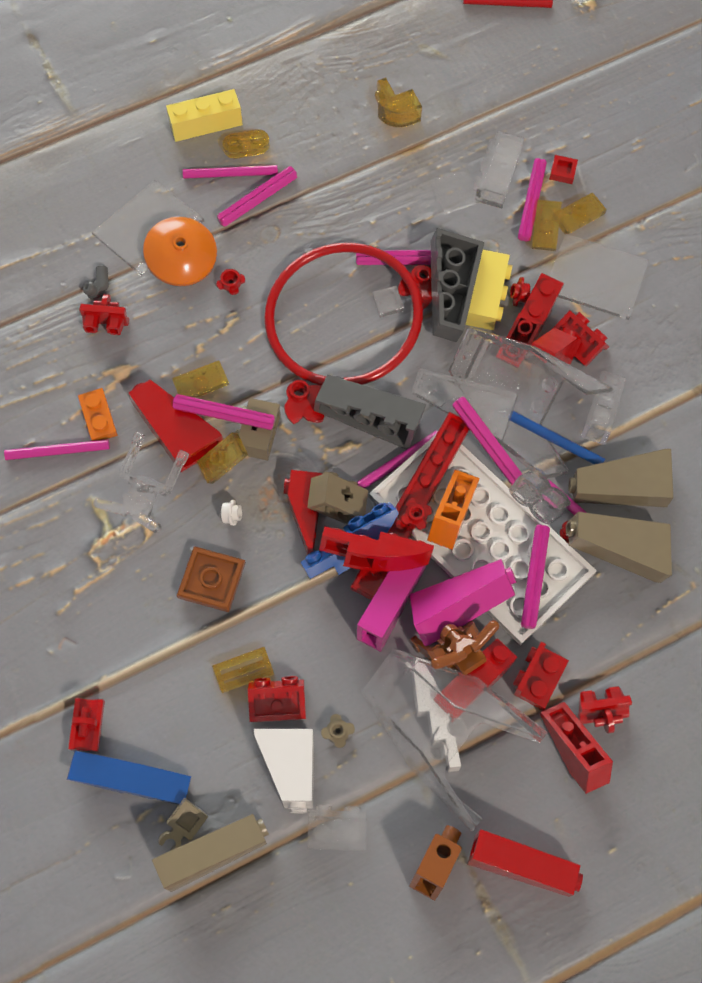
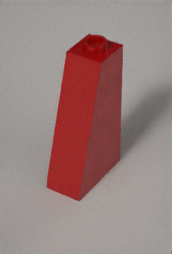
M152 380L139 383L128 392L133 406L180 472L185 471L224 446L222 434L197 414L174 409V397Z
M482 829L474 837L467 865L568 897L573 896L575 891H580L583 881V874L579 873L581 865Z

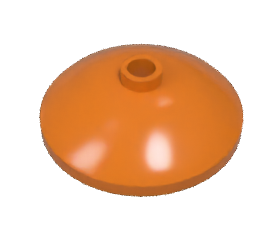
M171 217L158 222L150 229L144 241L143 254L148 269L156 278L174 286H189L200 282L210 274L216 262L217 246L211 232L200 222L187 217ZM183 242L185 245L178 246L176 243Z

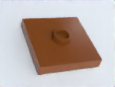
M194 546L177 593V598L230 612L246 564L245 560Z

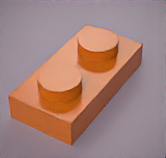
M103 388L78 395L91 440H106L118 436Z

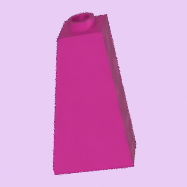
M502 559L410 594L414 626L424 646L439 640L440 633L446 625L463 626L513 597L515 592L512 584L517 583L511 567L506 569Z
M426 565L409 570L388 572L357 624L358 641L380 652L382 651L410 599V594L413 593L423 575Z

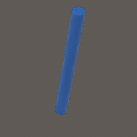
M512 411L508 418L509 421L594 465L604 463L605 458L515 411Z

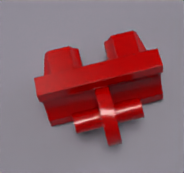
M104 294L102 301L94 300L93 305L80 304L79 311L83 318V328L86 333L98 332L99 324H107V333L121 335L123 327L129 325L126 308L119 307V302H111L110 294Z
M619 686L606 689L605 699L597 700L595 692L592 690L582 691L579 697L580 706L578 712V719L582 724L594 723L595 727L604 726L606 733L609 734L614 733V724L623 723V718L629 717V706L632 705L630 695L624 696Z
M75 698L69 750L99 751L105 705L103 699Z

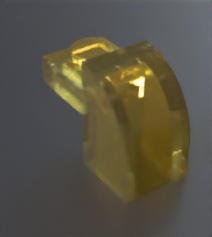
M386 78L377 80L375 98L378 103V117L382 122L392 127H406L421 121L422 105L413 89L395 95Z

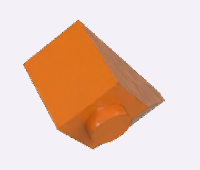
M454 470L434 516L427 541L453 550L480 478Z

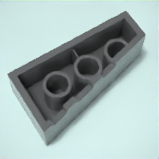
M437 228L430 241L433 336L457 342L465 329L484 242Z
M327 374L316 397L314 411L401 448L408 449L420 425L426 404L354 383L339 376Z

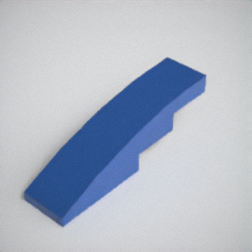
M74 751L66 780L179 805L187 796L191 776L115 758Z

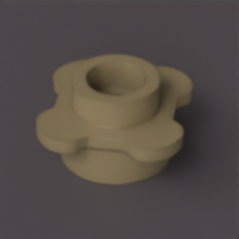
M334 714L330 717L328 726L321 730V735L324 739H329L334 743L337 748H343L349 735L354 733L355 727L352 723L343 721L339 714ZM337 728L341 730L338 734L335 732Z

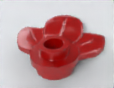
M418 265L413 268L411 275L419 288L424 310L432 301L431 268L425 265ZM419 274H424L427 278L423 279ZM402 279L398 285V295L410 296L408 287Z
M295 380L288 385L286 390L288 400L284 410L291 423L296 424L303 417L312 423L323 422L324 415L314 411L315 400L322 385H309L303 380ZM297 391H300V392L303 393V395H302V396H298V395H295L294 393L297 392Z

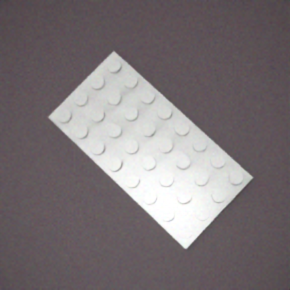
M435 436L369 493V498L376 505L390 502L396 507ZM463 445L458 450L428 504L432 509V513L427 517L426 528L422 530L415 528L410 537L412 540H421L427 544L434 545L431 559L451 578L502 559L506 569L511 567L517 583L512 584L515 595L490 609L487 613L520 646L597 571ZM454 470H458L480 479L452 550L427 541L434 516ZM537 525H546L550 528L537 625L535 629H527L521 626L534 531Z

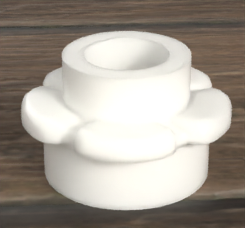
M235 500L222 504L221 518L224 524L235 526L237 521L242 519L241 505H236Z

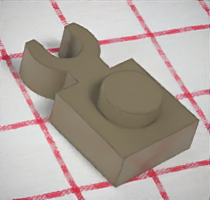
M184 798L166 821L172 829L160 835L159 845L162 846L167 839H173L175 844L170 849L171 851L181 846L183 836L191 841L208 818V815Z

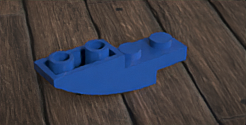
M390 502L380 503L372 508V512L364 516L352 518L343 529L345 532L366 535L378 540L380 532L387 533L399 513ZM318 550L309 553L305 560L301 561L310 579L331 567H334L338 575L350 568L343 566L345 557Z

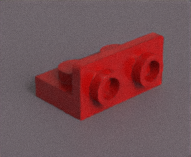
M569 310L553 328L562 331L563 327H566L577 333L576 338L581 341L575 357L587 367L603 349L607 350L609 348L605 343L608 338L598 328L593 332L587 326L590 321L580 312L575 315Z
M541 641L538 648L532 646L525 659L530 664L525 672L519 671L513 685L517 687L514 693L515 696L544 711L569 660L544 648L546 643Z
M285 676L281 678L282 681H270V678L263 677L256 678L254 682H250L248 684L249 722L306 719L304 680H298L297 676Z

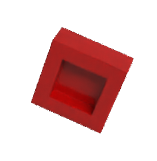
M555 155L549 180L573 184L578 159Z

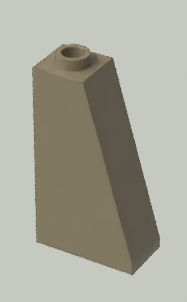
M662 449L577 468L573 478H569L568 491L573 494V501L576 503L668 507L673 499L671 449Z
M578 512L568 520L566 535L569 536V546L657 583H661L672 576L670 524Z
M251 814L152 859V862L163 888L173 892L266 845L264 837L269 835L262 818L256 821L254 815Z

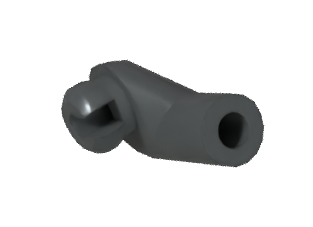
M97 266L96 281L93 283L88 282V284L84 285L83 292L89 298H98L108 289L109 279L106 266Z

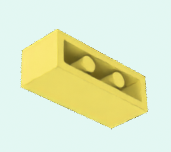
M235 89L166 105L175 142L243 125L241 107Z
M488 250L482 251L466 325L494 331L496 321L501 322L504 307H499L500 300L505 301L508 286H504V280H510L513 266L508 265L510 255Z

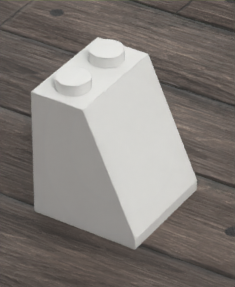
M254 729V736L284 808L290 809V813L294 814L307 813V809H313V729Z

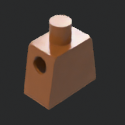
M446 825L442 835H434L409 885L410 888L434 901L436 900L462 849L461 846L457 845L462 834L458 829Z

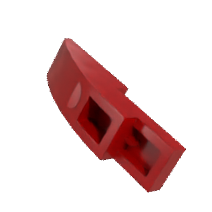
M543 273L540 274L496 358L520 368L531 350L532 343L537 339L544 327L552 307L564 286L563 282Z
M325 526L319 550L345 557L343 565L345 567L389 572L409 570L428 565L434 545L385 532H380L379 539L376 540L366 535H356L339 528Z

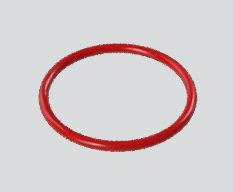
M334 243L318 247L301 255L283 270L268 295L264 318L270 346L287 369L313 384L323 385L326 376L308 371L293 361L279 342L274 321L275 307L279 294L290 277L307 263L325 255L343 252L368 255L389 265L404 280L413 304L412 326L401 349L379 368L362 375L345 377L343 379L365 385L384 377L404 361L413 349L421 331L423 303L419 288L411 273L399 260L389 253L360 243Z

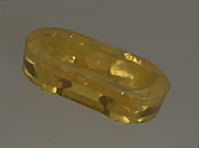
M260 129L229 134L223 140L225 155L233 159L263 154L270 146L268 134Z

